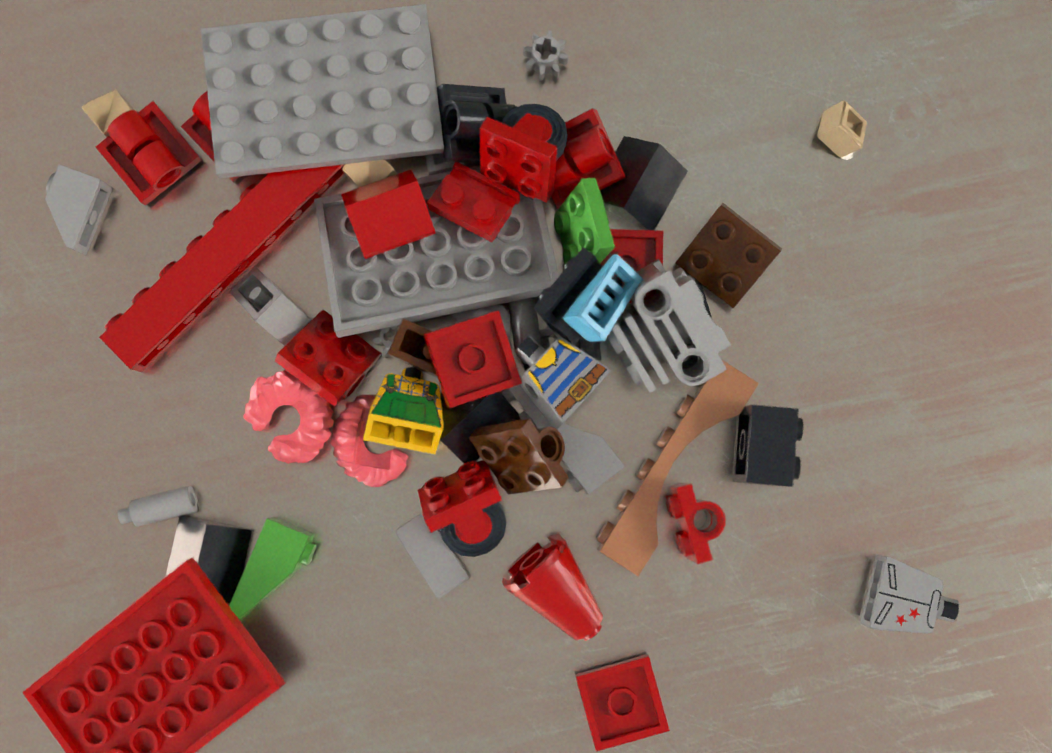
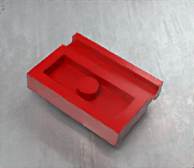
M455 162L453 170L444 177L428 200L427 205L430 211L492 243L512 214L511 211L514 206L519 204L520 193L502 184L494 183L479 172L459 162Z

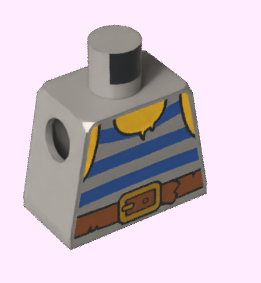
M528 336L514 351L530 367L521 377L522 384L520 386L551 426L556 429L570 417L611 372L608 367L561 337H558L545 350L531 336Z

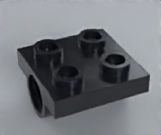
M441 84L436 89L444 144V162L480 163L481 125L487 117L502 123L503 118L517 106L506 104L504 88Z
M582 248L575 257L566 263L561 275L551 287L546 288L541 293L538 302L533 307L557 337L564 338L573 345L582 336L566 323L563 318L572 304L603 267L595 255L585 248ZM613 274L611 278L619 286L623 287L622 282ZM606 287L603 291L613 299L615 296ZM597 301L594 305L601 311L605 309Z

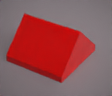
M411 169L341 194L365 259L436 234L418 180Z

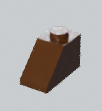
M403 318L387 354L437 377L424 334L431 332V330Z

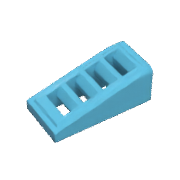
M617 254L612 255L572 304L563 320L587 341H605L643 278ZM613 274L625 283L623 288L611 278ZM605 287L615 296L614 299L610 298L603 291ZM596 301L605 308L603 312L594 305Z

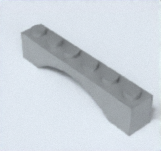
M501 304L452 314L456 323L499 310L512 350L510 315ZM520 385L500 391L509 403L515 399L522 408L523 412L518 415L521 420L530 418L536 429L552 427ZM563 423L557 429L561 433L565 444V452L561 461L569 470L566 473L569 477L567 481L577 493L582 489L586 494L592 493L625 467L602 436L583 432L566 423Z

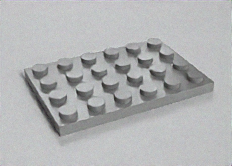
M426 4L201 28L215 168L219 179L443 153L444 144Z
M480 165L469 167L480 173ZM451 171L416 178L427 209L428 200L447 174L449 175ZM504 185L520 193V202L514 206L511 211L512 214L492 243L428 209L436 234L365 259L341 194L314 199L334 330L337 337L400 325L403 318L411 322H417L540 296L559 277L542 201L537 198H528L520 191Z

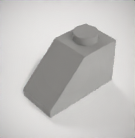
M58 165L56 173H53L48 179L45 200L65 246L78 253L87 255L113 188L101 179Z
M256 266L230 291L232 296L249 315L284 346L311 320Z

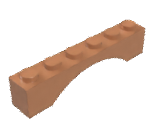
M725 361L723 363L727 370L700 384L693 397L687 394L676 411V414L681 416L673 429L669 426L665 428L656 443L661 448L654 460L647 458L636 475V477L641 479L634 492L627 489L616 506L621 511L613 524L607 521L596 538L601 543L597 549L599 552L636 576L640 575L659 544L656 526L658 501L663 483L674 461L684 448L703 431L721 421L740 415L759 384Z

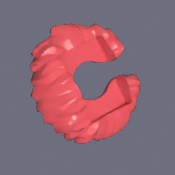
M286 370L279 371L268 378L258 377L251 388L250 400L245 404L246 412L243 415L244 419L252 424L254 431H262L270 426L269 422L273 412L282 405L294 407L300 415L298 429L289 435L276 436L268 446V451L278 461L288 464L294 462L307 463L314 459L332 434L329 428L334 424V419H331L334 412L330 408V403Z
M376 395L356 396L355 401L345 404L346 409L334 421L335 427L332 430L333 437L330 444L334 447L333 455L338 459L336 461L337 465L345 468L344 473L347 476L356 478L358 482H363L364 485L370 487H381L388 481L396 479L405 470L406 461L409 456L397 448L382 454H374L366 448L363 437L369 411Z

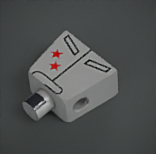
M876 554L860 623L876 630L931 634L934 630L936 618L949 622L956 620L959 612L958 600L941 596L944 586L941 579L896 559Z

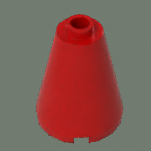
M552 534L547 537L551 541L548 545L542 547L539 543H536L523 553L508 569V573L512 576L510 580L503 578L502 584L507 591L574 640H590L601 630L602 625L600 623L603 619V614L566 540L560 534Z

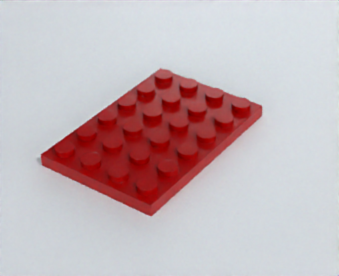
M192 557L182 563L22 693L66 753H195L280 689L286 682Z

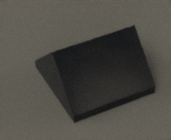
M624 136L615 153L626 178L600 190L604 206L607 211L642 230H655L688 171L661 144Z
M500 392L452 408H447L443 393H440L443 416V430L440 441L464 464L481 458L477 449L468 438L476 428L520 420L519 413Z
M187 515L179 516L166 576L186 560L193 557L226 603H231L246 568L254 530Z

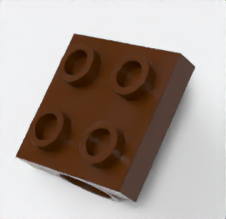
M722 203L675 263L734 309L781 252L782 248Z
M529 418L478 427L468 437L477 449L479 456L489 466L498 479V483L505 489L507 494L562 488L569 479L560 465L565 452L564 440L561 433L554 427L536 429Z

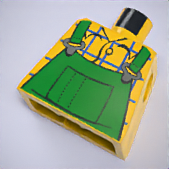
M415 367L403 369L401 375L386 374L370 408L363 440L436 454L443 430L439 385L436 382L423 380L422 371Z

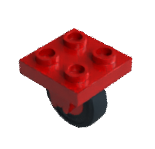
M524 104L516 107L503 118L502 123L487 117L480 127V174L486 176L494 183H502L514 188L528 198H537L547 203L554 192L556 161L563 154L567 143L565 121L558 112L540 104Z
M484 460L467 462L460 466L457 472L444 478L441 476L432 478L422 488L418 489L424 520L430 532L432 533L439 529L442 540L455 553L470 557L487 554L497 547L504 537L507 522L504 509L499 503L502 498L491 470Z

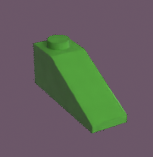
M276 517L266 519L229 605L240 621L300 570L302 564L308 566L316 549V545L312 543L315 536L314 533Z

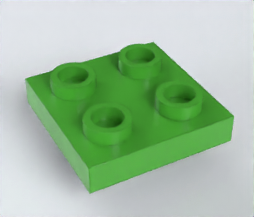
M596 178L581 179L554 214V228L560 234L565 265L582 248L594 254L599 263L615 248L608 216Z

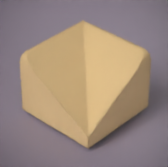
M117 90L87 102L81 107L106 137L109 136L107 129L111 122L122 113L133 110Z
M843 100L823 112L817 137L838 157L843 158L862 148L867 121L848 102Z
M386 160L345 164L342 168L345 175L358 188L396 174L394 168Z

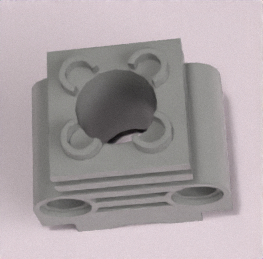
M659 259L637 271L643 280L637 286L635 293L630 299L637 313L631 316L625 307L621 314L624 321L619 324L616 321L607 336L617 354L622 351L626 352L627 355L621 359L635 384L638 386L644 382L650 393L656 390L647 373L654 369L663 385L668 383L670 380L661 366L664 362H667L677 378L688 386L703 384L727 370L718 353L731 346L722 328L709 317L704 306L703 295L691 276H687L681 267L673 272H670L669 269L665 271ZM656 289V293L651 299L643 300L644 295L649 290ZM692 355L689 360L683 362L687 356Z

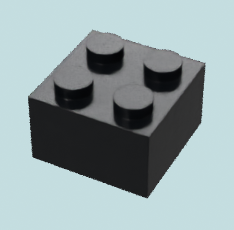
M749 405L743 408L737 420L733 482L793 487L794 479L798 480L801 470L800 457L795 456L796 441H801L804 428L803 419L798 418L799 409L763 405Z

